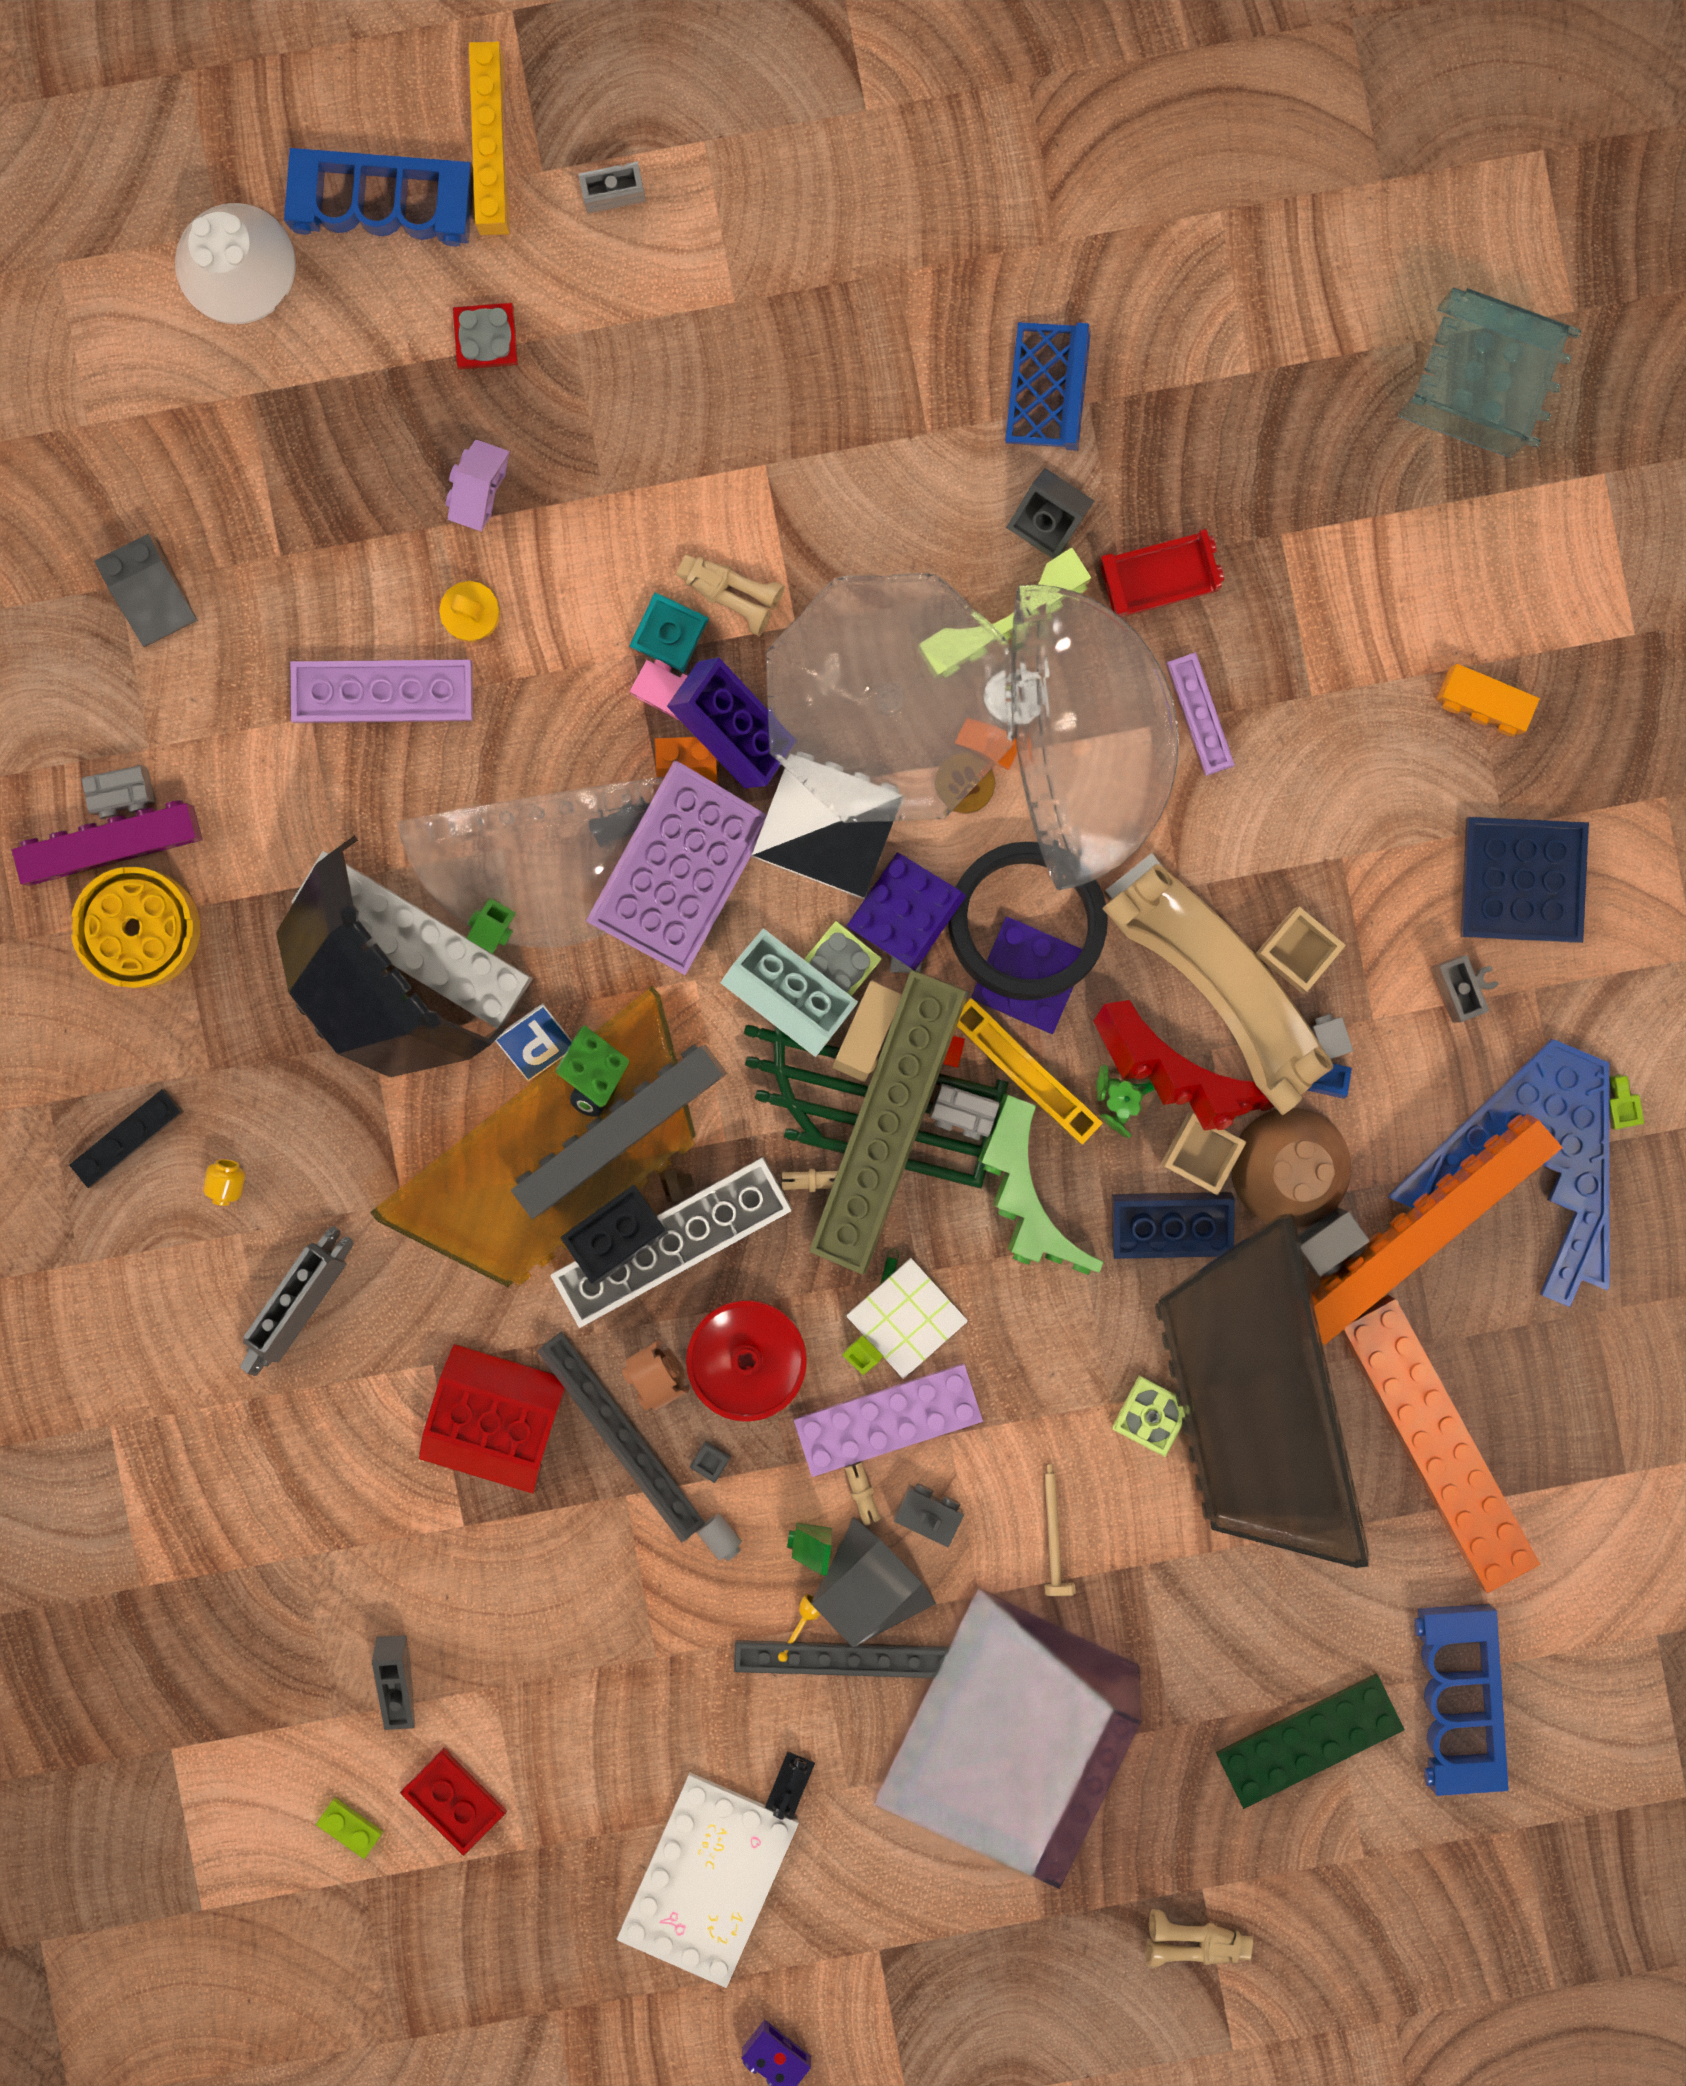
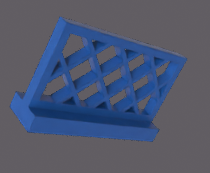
M1018 322L1006 444L1066 447V450H1079L1091 338L1089 323H1077L1075 326ZM1024 331L1037 332L1043 340L1029 350L1023 343ZM1043 332H1047L1050 334L1046 337ZM1059 333L1071 334L1070 344L1061 352L1051 343V340ZM1047 344L1056 356L1046 365L1042 366L1034 354ZM1022 348H1023V350L1027 353V354H1025L1023 357H1022ZM1069 352L1068 362H1067V360L1064 358V356ZM1031 358L1040 370L1026 380L1020 373V366ZM1061 360L1067 367V373L1056 382L1047 370ZM1044 374L1053 386L1039 396L1031 384ZM1019 378L1023 382V384L1020 387H1018ZM1064 383H1065V392H1064L1063 389L1060 387V386H1061L1062 384H1064ZM1028 388L1036 397V400L1023 410L1017 403V396ZM1055 390H1058L1064 397V401L1053 412L1044 400ZM1041 403L1050 415L1036 426L1027 414ZM1016 408H1017L1018 411L1020 412V414L1015 417ZM1062 412V420L1060 421L1057 416ZM1022 418H1025L1034 428L1025 437L1013 436L1014 425ZM1054 419L1061 427L1060 438H1046L1040 430ZM1038 433L1041 438L1033 436Z

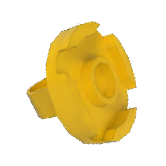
M473 581L460 582L449 588L441 599L439 609L441 622L448 633L458 640L466 642H476V640L491 635L499 624L501 613L498 600L493 592L483 584Z

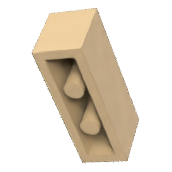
M873 981L869 982L832 1068L863 1082L866 1081L869 1074L873 1075L879 1059L877 1057L878 1052L884 1046L889 1032L888 1029L893 1021L902 994Z

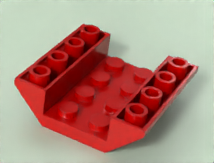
M453 1344L439 1378L422 1434L419 1459L534 1494L543 1465L541 1464L557 1410L561 1406L565 1388L553 1373Z

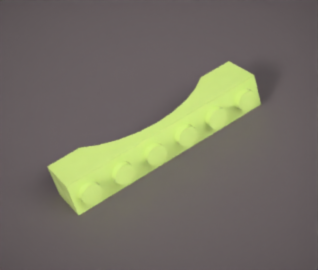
M1070 548L1046 564L1041 580L1032 595L1008 617L977 629L957 630L944 628L920 643L918 649L937 679L943 675L948 679L961 670L959 665L969 659L973 663L987 654L985 648L993 643L998 647L1012 638L1010 633L1020 627L1023 631L1037 622L1035 618L1037 615L1044 611L1050 614L1063 605L1061 600L1071 595L1074 599L1088 589L1086 584L1091 580V576L1074 549Z

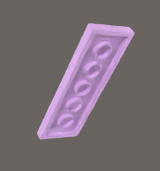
M472 660L290 662L291 722L473 721Z
M964 1363L794 1418L796 1430L812 1477L983 1422Z

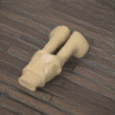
M688 554L684 556L676 572V576L686 580V585L692 586L696 591L705 596L707 602L719 603L744 616L748 620L749 630L757 636H760L765 630L770 619V610L727 591L728 587L731 586L754 597L772 610L777 607L785 588L784 585L776 582L761 584L732 571L728 565L704 561V558L701 556L696 559Z
M1152 1909L1150 1912L1149 1932L1152 1939L1147 1940L1145 1951L1148 1967L1155 1968L1166 1962L1197 1961L1203 1962L1204 1965L1231 1961L1237 1964L1238 1960H1251L1252 1936L1241 1935L1239 1931L1233 1932L1217 1927L1213 1923H1207L1205 1926L1177 1925L1169 1922L1166 1914L1160 1909ZM1162 1941L1199 1942V1947L1169 1945Z

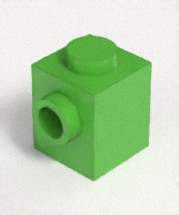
M490 898L481 912L476 909L467 925L472 928L466 939L493 954L498 945L505 946L512 935L513 930L509 926L516 912Z

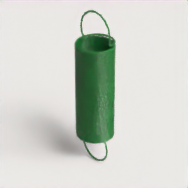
M887 1257L880 1284L895 1272L898 1259Z

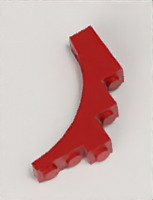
M1130 1000L1104 1004L1093 1020L1122 1079H1143L1149 1076L1162 1104L1176 1103L1177 1105H1182L1189 1102L1204 1131L1216 1128L1217 1130H1224L1233 1124L1236 1116L1259 1109L1267 1111L1274 1107L1259 1090L1255 1082L1237 1080L1216 1074L1194 1064L1175 1052L1157 1037L1142 1020Z

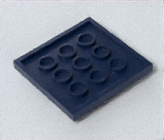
M1467 817L1460 937L1583 943L1589 822Z

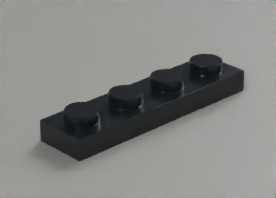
M161 1089L69 1164V1166L85 1186L91 1188L180 1116L183 1111L165 1089Z

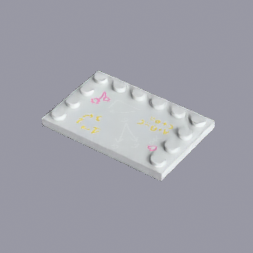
M689 1772L620 1929L617 1940L727 1988L797 1829L799 1820L787 1816L783 1820L773 1816L774 1811L765 1808L764 1804Z

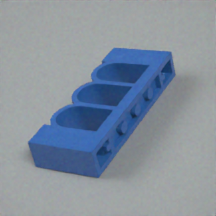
M290 148L284 221L294 233L309 235L311 231L320 232L321 225L329 231L344 233L354 229L360 222L366 231L376 236H389L402 225L406 233L420 240L431 239L437 236L438 240L447 246L457 247L461 243L469 244L474 186L473 167L470 162ZM325 172L354 175L351 207L346 214L340 217H328L322 212ZM366 176L396 178L393 211L383 220L373 221L364 216ZM408 179L438 181L436 211L431 220L424 224H414L406 220Z
M1490 1604L1418 1608V1618L1414 1619L1415 1633L1424 1642L1421 1652L1423 1665L1434 1677L1425 1688L1424 1701L1427 1709L1436 1718L1427 1732L1426 1740L1428 1747L1435 1757H1428V1767L1424 1768L1426 1786H1430L1436 1796L1509 1791L1497 1610ZM1480 1642L1482 1670L1439 1672L1435 1669V1655L1444 1645ZM1483 1684L1484 1712L1444 1714L1438 1711L1437 1698L1447 1687ZM1485 1726L1487 1754L1449 1756L1440 1752V1740L1447 1731L1455 1728Z

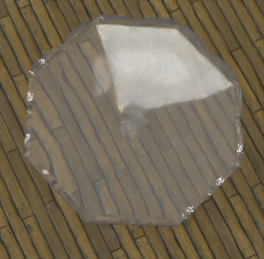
M936 574L854 575L834 578L766 652L770 755L843 823L945 819L1013 746L1014 718L1010 643L987 619L973 610L954 588Z

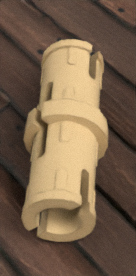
M809 1169V1172L782 1171V1180H795V1182H782V1191L809 1189V1192H816V1189H832L834 1181H830V1179H835L838 1171L815 1172V1169Z
M860 1461L854 1463L857 1475H855L852 1465L845 1466L844 1470L847 1473L853 1491L850 1494L852 1500H856L862 1524L867 1525L871 1524L868 1511H870L874 1522L880 1520L881 1517L872 1496L874 1493L873 1486H869L863 1462Z

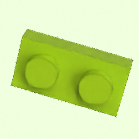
M334 1797L315 1824L363 1859H365L384 1832L336 1797Z

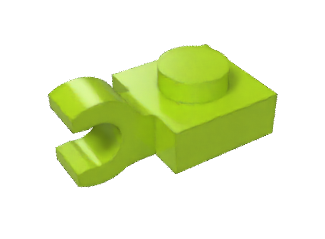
M1621 1074L1610 1076L1609 1083L1615 1098L1609 1099L1611 1129L1617 1130L1645 1124L1640 1095L1630 1094L1628 1077Z

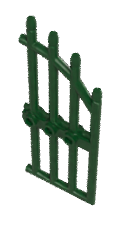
M746 1025L743 1034L774 1043V1062L747 1056L745 1066L774 1074L781 1094H771L769 1091L757 1090L755 1099L763 1103L769 1102L771 1105L787 1108L804 1130L799 1132L796 1129L786 1128L784 1138L844 1154L848 1143L822 1136L807 1114L855 1126L859 1114L796 1099L789 1078L865 1097L869 1086L785 1065V1046L808 1051L776 1026L775 1031L765 1028L759 1029L758 1026ZM826 1044L818 1055L836 1059L840 1048ZM939 1073L935 1085L942 1083L999 1102L1000 1105L1003 1094L1007 1092L1009 1082L997 1079L996 1087H991ZM933 1102L928 1103L925 1113L930 1114ZM918 1130L916 1142L977 1157L974 1173L972 1175L908 1158L904 1170L982 1189L986 1170H983L985 1164L979 1162L978 1159L987 1137L983 1136L981 1145H976Z

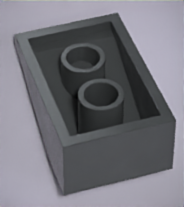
M146 534L94 561L107 588L143 647H147L198 621L158 540L151 535Z

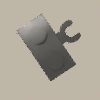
M917 1483L916 1487L909 1484L893 1516L894 1522L949 1548L964 1516L963 1510L959 1508L961 1504L944 1496L943 1500L933 1496L934 1491L922 1484Z

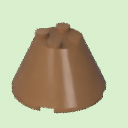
M1292 1108L1284 1115H1281L1278 1110H1273L1256 1118L1240 1135L1239 1138L1246 1141V1144L1232 1168V1181L1242 1203L1258 1218L1280 1227H1303L1325 1218L1342 1201L1351 1178L1350 1153L1341 1133L1324 1117L1312 1111Z

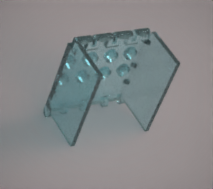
M1453 287L1439 304L1437 311L1453 316L1455 319L1446 316L1442 318L1434 341L1443 345L1444 348L1433 345L1424 367L1426 372L1434 374V376L1421 375L1414 396L1400 410L1398 417L1509 458L1525 444L1539 447L1541 440L1531 436L1537 419L1549 421L1551 414L1541 410L1547 391L1559 393L1561 385L1551 381L1558 362L1569 364L1572 357L1562 352L1567 336L1579 338L1581 330L1467 288L1465 291Z

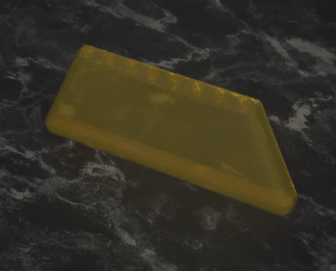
M653 985L594 1032L629 1059V1064L620 1078L615 1091L611 1094L605 1109L599 1116L604 1120L612 1114L609 1108L623 1098L626 1102L635 1096L633 1092L635 1088L647 1080L650 1084L659 1078L657 1072L670 1062L674 1066L678 1063L662 997ZM561 1058L370 1213L377 1222L506 1287L513 1283L519 1287L532 1276L529 1272L530 1269L537 1264L541 1268L555 1258L552 1252L560 1245L564 1249L567 1248L560 1238L562 1235L633 1184H635L638 1190L649 1182L646 1178L647 1175L654 1170L658 1174L672 1164L669 1158L679 1151L683 1155L696 1144L692 1140L697 1134L689 1103L542 1215L531 1219L510 1191L518 1185L515 1180L528 1170L534 1173L541 1167L538 1163L552 1152L558 1155L565 1149L562 1146L565 1141L576 1134L579 1138L588 1132L586 1126L599 1117L584 1115L577 1111L570 1103V1095L575 1087L555 1072L562 1060Z

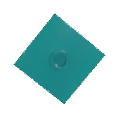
M654 592L629 647L684 673L709 622V618Z

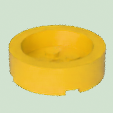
M121 867L99 875L83 889L74 905L71 916L73 917L72 943L83 965L99 979L120 987L150 988L172 980L191 962L200 939L198 910L187 890L172 877L146 868ZM130 919L139 921V934L130 936L126 932L125 926Z

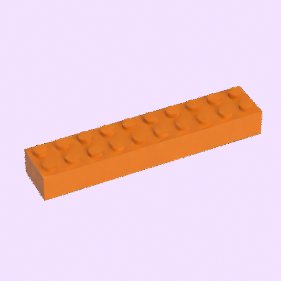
M1520 1114L1508 1123L1507 1127L1509 1129L1501 1136L1496 1134L1484 1143L1485 1149L1477 1156L1475 1154L1468 1156L1461 1162L1460 1166L1462 1168L1453 1176L1449 1173L1439 1180L1436 1184L1438 1188L1430 1195L1428 1193L1421 1195L1413 1203L1415 1208L1406 1215L1404 1212L1397 1215L1390 1222L1392 1227L1383 1234L1378 1232L1369 1239L1368 1247H1366L1363 1253L1353 1259H1350L1348 1256L1343 1261L1344 1267L1330 1276H1324L1320 1280L1322 1285L1314 1292L1308 1290L1298 1298L1297 1302L1299 1304L1295 1307L1296 1311L1324 1345L1563 1148L1537 1118L1529 1114L1523 1117Z
M1388 1295L1377 1301L1342 1330L1341 1334L1478 1586L1488 1594L1541 1564L1397 1300Z

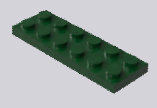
M1374 1674L1217 1751L1216 1754L1243 1809L1405 1729L1379 1676Z

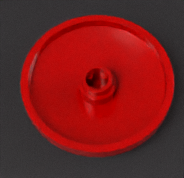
M755 1300L729 1302L707 1314L693 1332L686 1354L688 1378L700 1401L714 1413L724 1418L741 1422L766 1419L783 1410L799 1392L807 1367L805 1343L795 1323L778 1308Z

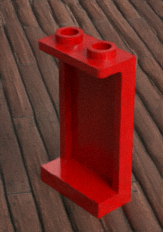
M1203 529L1197 534L1114 556L1112 553L1101 556L1099 566L1113 618L1118 619L1218 592L1222 587L1221 582H1224V573L1221 565H1216L1214 553L1217 552L1213 535L1208 536L1207 529Z

